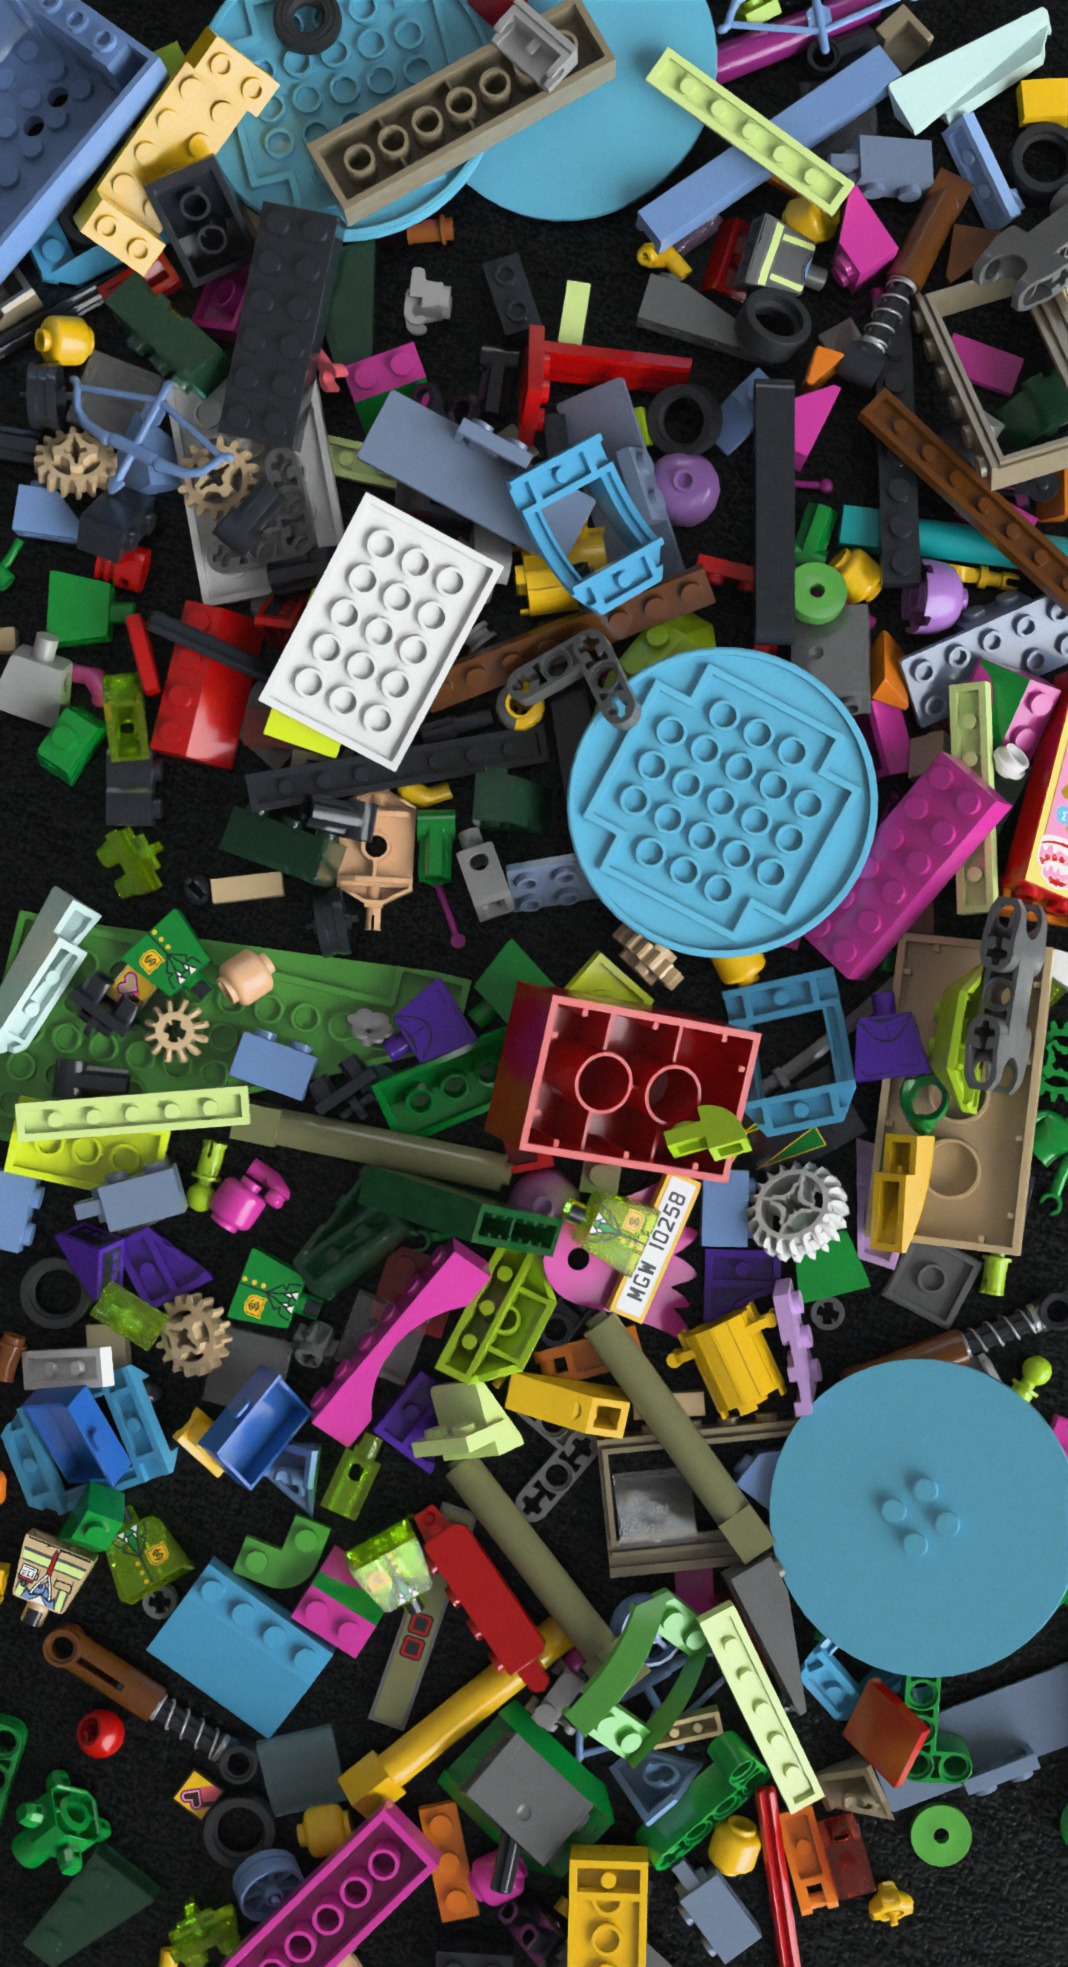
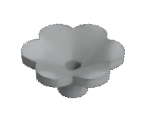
M359 1009L356 1014L349 1015L346 1020L347 1026L352 1029V1035L359 1039L361 1045L366 1047L372 1046L373 1043H381L384 1038L391 1037L394 1033V1027L389 1024V1017L379 1012L373 1013L369 1009Z

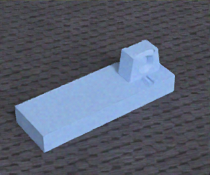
M974 112L962 115L941 134L961 177L975 184L970 196L985 228L1000 231L1021 215L1025 205H1023L1018 190L1016 188H1009Z

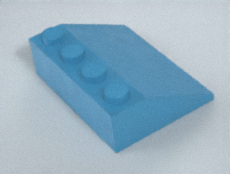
M213 1556L146 1650L267 1739H270L333 1656L336 1646L291 1618L292 1612L241 1575L233 1573V1569Z

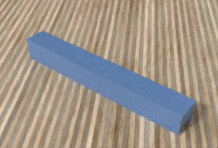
M878 45L769 121L811 150L889 96L888 84L900 78L902 73L882 47ZM732 146L637 212L636 227L639 231H644L654 244V251L659 255L771 178L773 174Z

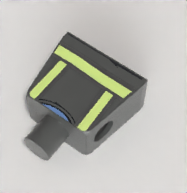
M764 213L752 220L732 289L752 293L762 288H776L797 297L802 293L804 286L820 291L826 282L828 270L811 263L816 244L812 240L772 215Z

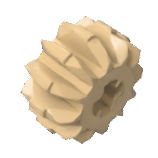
M168 999L166 1000L168 1013H165L159 1006H155L152 1010L159 1018L158 1022L152 1019L145 1020V1025L154 1027L155 1033L146 1034L144 1039L145 1041L158 1040V1043L151 1050L154 1055L161 1053L166 1048L165 1062H172L177 1051L179 1061L186 1063L188 1061L186 1049L193 1055L199 1056L201 1050L194 1042L208 1043L209 1037L206 1035L198 1034V1029L209 1027V1022L200 1021L196 1023L195 1021L203 1010L200 1007H196L187 1014L190 1006L188 1000L183 999L177 1012L174 1000ZM176 1020L181 1021L180 1028L186 1030L184 1037H177L178 1042L173 1041V1034L168 1032L170 1025H177Z

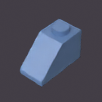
M759 367L721 405L723 424L721 434L715 445L726 456L731 454L753 432L754 379H769Z
M32 480L30 486L19 484L12 530L22 537L77 545L79 519L64 498H61L60 493L57 490L51 493L48 492L47 483L39 484L36 480Z
M783 1446L758 1448L752 1455L745 1453L733 1469L736 1473L733 1478L736 1485L769 1511L772 1480Z

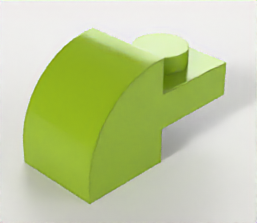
M715 1105L697 1107L701 1121H683L674 1125L671 1130L664 1132L667 1147L674 1159L705 1149H709L714 1161L752 1151L750 1141L739 1119L729 1110Z

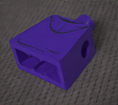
M439 977L393 1016L400 1032L383 1041L382 1045L393 1062L413 1050L419 1062L423 1063L477 1041L478 1038L443 980Z
M894 992L871 994L874 1016L857 1019L855 1081L861 1083L931 1074V1067L914 1013H897Z

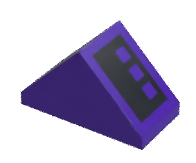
M86 1222L55 1236L56 1241L92 1302L110 1295L123 1287L125 1238Z

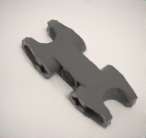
M1068 183L1053 197L1049 208L1051 216L1029 232H1026L1017 225L1008 227L994 238L973 265V281L980 286H987L1001 279L1017 280L1015 287L1011 291L1012 303L1010 306L1018 312L1029 310L1052 299L1068 285Z
M999 896L990 907L980 948V959L986 969L979 1014L970 1022L965 1044L964 1077L969 1088L1013 1095L1022 1084L1031 1046V1032L1026 1026L1033 977L1037 976L1042 969L1046 950L1047 916L1043 906L1026 904L1018 898ZM1012 905L1014 910L1006 928L999 921V913L1003 907ZM1032 911L1037 917V925L1033 931L1027 933V912ZM1006 988H1009L1011 997L1008 1003L1003 1005L1001 1001L1002 993ZM981 1061H986V1082L984 1083L976 1080L974 1074L975 1067ZM1006 1064L1012 1069L1013 1078L1009 1085L1002 1087L999 1085Z

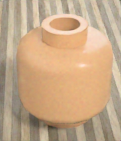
M244 949L220 965V977L216 979V982L230 1003L235 1004L238 1002L241 1005H250L272 990L274 982L271 974L275 972V967L263 952L257 955L250 949Z

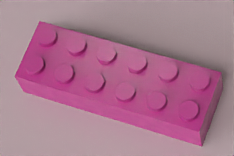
M941 751L875 831L866 863L848 895L828 917L803 936L846 978L866 981L1009 811L1012 805L959 757Z
M388 1797L280 1903L279 1907H276L224 1958L220 1967H336L439 1866L442 1852Z

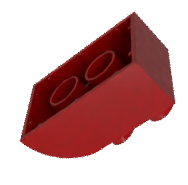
M518 980L484 1131L518 1150L728 1184L734 1156L714 1161L709 1149H705L674 1159L667 1147L664 1132L671 1130L674 1125L683 1121H701L697 1107L702 1105L723 1107L732 1112L742 1123L762 1034L722 1021L663 1007Z

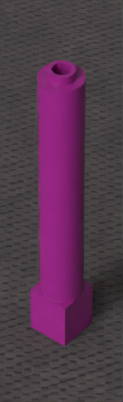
M826 0L821 2V4L830 8L833 23L882 0ZM811 7L768 24L809 27L806 12ZM885 8L827 33L828 39L867 23L870 25L880 21V12L884 11ZM751 30L717 44L716 82L720 85L806 51L811 43L818 39V36Z

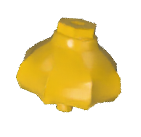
M892 1881L882 1882L877 1885L878 1893L869 1902V1917L872 1920H881L883 1922L890 1920L891 1926H897V1919L913 1913L914 1901L910 1895L898 1890Z

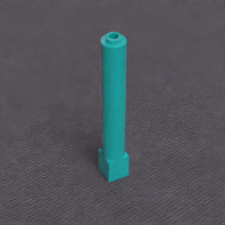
M844 505L839 515L835 549L842 550L847 548L851 550L861 548L866 553L880 555L878 509ZM919 518L920 557L1018 569L972 525ZM1043 534L1068 557V537Z

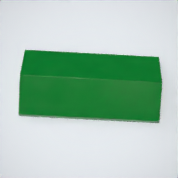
M508 1025L477 1037L478 1040L423 1063L418 1062L371 1082V1087L390 1129L427 1137L489 1111Z

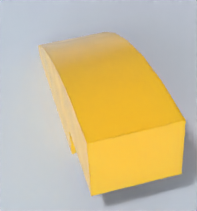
M1068 78L1021 80L1016 89L1019 128L1029 127L1041 122L1057 123L1068 128Z
M885 1133L883 1171L874 1172L870 1249L897 1253L907 1252L915 1233L928 1189L935 1136Z

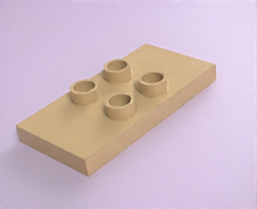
M905 933L898 941L892 991L895 995L897 1013H914L926 1054L930 1037L936 1036L938 1022L933 1021L936 999H942L943 990L982 962L980 959L982 940ZM1046 947L1042 969L1037 976L1033 977L1026 1026L1031 1032V1046L1024 1078L1019 1089L1013 1095L980 1090L977 1115L962 1112L950 1095L947 1112L936 1122V1126L931 1133L927 1134L935 1136L933 1161L923 1209L911 1240L912 1243L1021 1256L1055 949L1053 947ZM1006 988L1002 993L1001 1001L1003 1005L1007 1004L1011 997L1009 988ZM986 1061L984 1066L982 1083L986 1082ZM1006 1064L999 1085L1002 1087L1009 1085L1013 1078V1071ZM931 1069V1074H923V1075H933V1076H936V1074L934 1073V1071H933L932 1069ZM905 1077L882 1080L864 1232L866 1237H870L874 1172L883 1171L885 1133L918 1134L909 1126L900 1107L899 1089ZM934 1085L922 1088L912 1102L915 1113L931 1114L936 1111L942 1101L940 1089Z

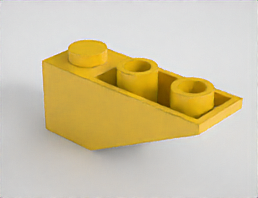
M525 1372L510 1375L504 1403L505 1409L585 1434L623 1439L630 1407V1401L621 1387Z

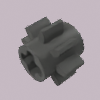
M316 1320L310 1322L309 1326L300 1323L290 1343V1347L296 1349L294 1356L299 1363L309 1368H318L322 1362L328 1366L330 1365L340 1342L334 1340L335 1331L329 1324Z

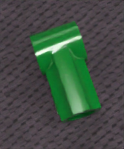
M808 502L795 539V566L797 568L811 562L825 564L828 555L826 549L839 514L832 508L819 503Z
M418 809L417 843H420L418 859L419 882L427 883L428 885L451 883L452 843H455L456 809Z

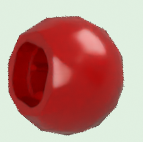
M94 1709L87 1713L78 1724L77 1741L79 1747L85 1754L93 1758H107L111 1756L123 1744L125 1733L123 1721L116 1713L108 1709Z

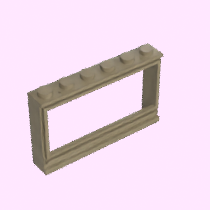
M1001 279L987 286H980L971 280L923 296L921 293L915 294V311L910 313L915 333H922L925 356L928 362L934 361L937 367L935 375L941 391L947 390L949 394L948 405L950 413L954 420L960 419L964 445L967 449L972 448L975 453L974 465L979 478H986L991 491L1068 468V436L1003 456L942 319L944 316L1011 296V291L1017 282L1014 279ZM1061 291L1052 299L1029 309L1068 392V302L1063 291Z
M793 1409V1415L778 1417L777 1411H764L755 1413V1419L740 1421L739 1415H728L724 1420L721 1416L717 1417V1423L702 1424V1419H691V1421L707 1444L787 1437L801 1416L796 1417L795 1409ZM647 1424L641 1425V1431L626 1432L625 1427L623 1439L596 1435L611 1578L733 1566L741 1561V1558L720 1529L616 1540L608 1455L664 1448ZM765 1524L768 1530L771 1532L770 1524ZM773 1545L764 1551L771 1558L775 1556Z

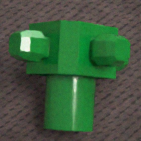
M57 1769L47 1776V1792L34 1802L27 1801L17 1808V1821L26 1826V1828L12 1840V1851L17 1861L29 1869H35L50 1857H55L62 1874L72 1876L82 1868V1852L95 1842H102L107 1839L111 1834V1827L107 1820L98 1816L97 1804L93 1796L87 1790L72 1787L66 1771Z

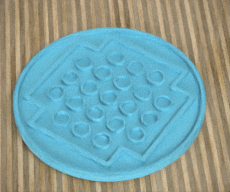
M225 0L214 15L209 28L269 73L280 84L258 117L247 110L215 155L241 202L259 217L263 201L336 215L345 222L313 167L306 145L490 43L477 13L468 4V0H337L342 14L340 34L330 48L316 55L294 53L280 42L273 26V10L277 0ZM312 6L301 7L293 16V25L302 32H312L322 22L321 12ZM484 152L350 227L346 224L343 242L381 238L407 229L429 217L451 200L465 185L479 164Z
M529 0L527 4L536 12L542 14L565 0ZM581 0L616 58V78L485 150L479 164L466 183L483 197L502 208L523 216L550 221H579L597 218L625 208L651 193L682 163L695 144L704 124L648 84L645 79L667 47H669L716 81L717 43L715 28L706 0ZM477 13L487 33L489 42H491V39L497 32Z
M737 647L702 648L678 653L653 663L629 678L628 681L641 707L640 720L631 729L618 730L604 718L599 708L585 729L576 749L567 789L568 824L573 848L583 873L601 901L623 923L648 940L681 953L709 958L743 957L767 952L790 943L820 924L838 907L860 876L872 846L877 823L878 791L872 757L863 734L844 704L822 682L797 665L774 655ZM618 696L611 698L619 709L617 715L620 718L626 715V706L619 700Z
M907 1359L871 1366L850 1375L823 1393L812 1404V1414L801 1416L788 1436L777 1461L770 1494V1530L776 1540V1543L773 1545L775 1556L786 1572L787 1576L783 1579L805 1616L825 1637L854 1658L873 1667L911 1677H948L973 1672L996 1663L1027 1643L1054 1614L1068 1589V1458L1055 1433L1041 1414L1011 1387L993 1376L972 1367L936 1359Z

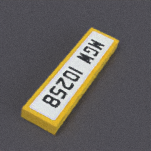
M663 1173L644 1216L643 1226L635 1237L636 1240L647 1245L633 1242L634 1247H631L605 1306L606 1309L640 1324L643 1323L703 1183L689 1177ZM639 1246L643 1247L642 1251L638 1250Z

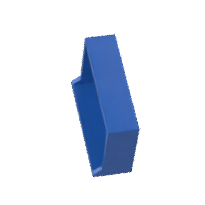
M260 1365L197 1444L235 1483L251 1491L311 1416V1410L282 1380L280 1374Z
M86 1385L36 1389L22 1405L67 1483L108 1481L110 1486H114L132 1464Z

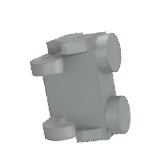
M414 267L412 269L410 288L406 291L404 317L408 331L413 335L419 336L427 332V327L422 324L450 319L452 296L451 286H445L442 282L426 280L425 269Z
M560 1657L551 1671L558 1676L564 1671L539 1706L537 1705L541 1700L533 1694L524 1708L532 1714L531 1718L536 1724L548 1732H555L559 1726L556 1723H559L564 1727V1731L567 1734L573 1735L577 1728L563 1716L561 1710L566 1705L569 1707L579 1692L585 1693L582 1687L588 1680L584 1678L583 1673L569 1667L563 1661L564 1658Z

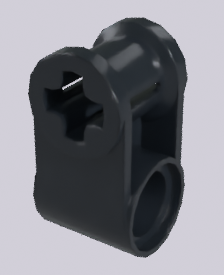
M557 1294L555 1296L557 1305L550 1319L559 1318L563 1320L566 1326L565 1332L560 1338L551 1339L545 1335L543 1330L540 1338L549 1346L559 1347L565 1345L596 1309L575 1304Z

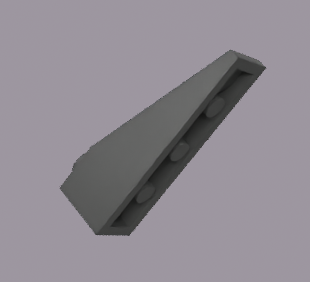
M666 272L659 273V276L650 274L637 316V327L777 370L780 369L782 364L767 362L748 352L737 338L735 331L736 319L689 285L681 283V279L678 276Z
M762 1552L746 1565L741 1560L722 1571L721 1575L789 1707L801 1716L807 1710L789 1594L782 1580L787 1575L776 1556L771 1558Z

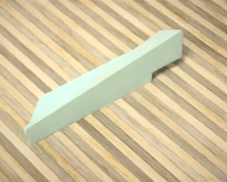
M1040 7L890 82L887 88L895 117L915 136L938 117L950 126L962 115L972 112L1042 66L1046 55L1045 43L1047 35H1051L1048 11L1044 7Z
M57 886L52 888L0 987V1054L6 1051L15 1054L27 1049L88 954L77 945L101 918L99 913Z

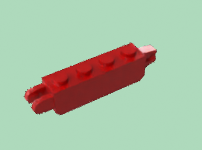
M434 1504L425 1508L414 1517L426 1542L423 1545L427 1552L422 1557L434 1576L439 1573L442 1574L449 1585L444 1589L445 1593L456 1608L461 1605L470 1616L466 1624L476 1639L479 1641L485 1638L492 1649L488 1653V1657L498 1672L501 1674L506 1670L509 1676L517 1672L524 1684H527L528 1688L531 1689V1692H544L551 1682L549 1681L551 1677L548 1676L549 1673H546V1668L538 1656L544 1653L546 1640L469 1526L452 1524Z

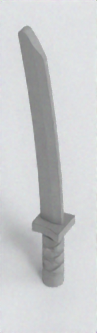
M894 975L873 994L892 992ZM871 996L845 1017L848 1035L856 1029L858 1018L870 1017L873 1014ZM828 1034L823 1035L781 1068L776 1067L772 1069L771 1073L773 1075L762 1080L764 1096L770 1094L779 1086L785 1088L790 1085L789 1080L830 1050Z

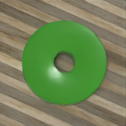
M820 562L806 563L795 569V617L804 623L821 625L834 620L842 611L847 599V585L843 576L835 568ZM810 590H818L822 596L814 597L811 595Z
M936 1801L922 1806L914 1814L909 1826V1838L915 1852L923 1861L933 1866L944 1867L957 1863L967 1854L972 1841V1831L967 1818L959 1808L948 1802ZM943 1828L947 1830V1834L943 1839L934 1838V1833L937 1829Z

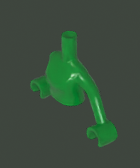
M1050 1109L1037 1110L1036 1123L1038 1124L1035 1127L1033 1153L1047 1168L1057 1158L1065 1155L1058 1167L1050 1191L1044 1193L1039 1204L1044 1202L1048 1197L1055 1198L1058 1201V1206L1049 1213L1050 1216H1054L1062 1209L1063 1203L1060 1195L1068 1178V1116L1064 1118Z

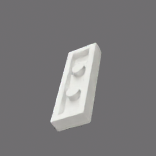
M111 1346L24 1351L21 1354L24 1390L86 1385L88 1388L114 1385Z

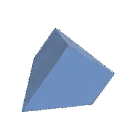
M137 410L124 437L132 441L143 423ZM151 427L142 446L153 450L160 457L178 465L174 439L159 427ZM119 450L116 453V472L126 455L125 453ZM135 458L123 479L125 487L147 495L177 490L182 485L181 479L177 476L155 472L153 467Z
M291 1440L263 1476H266L313 1519L322 1443Z
M652 1749L634 1770L622 1757L610 1766L609 1770L644 1823L649 1827L680 1800L704 1763Z

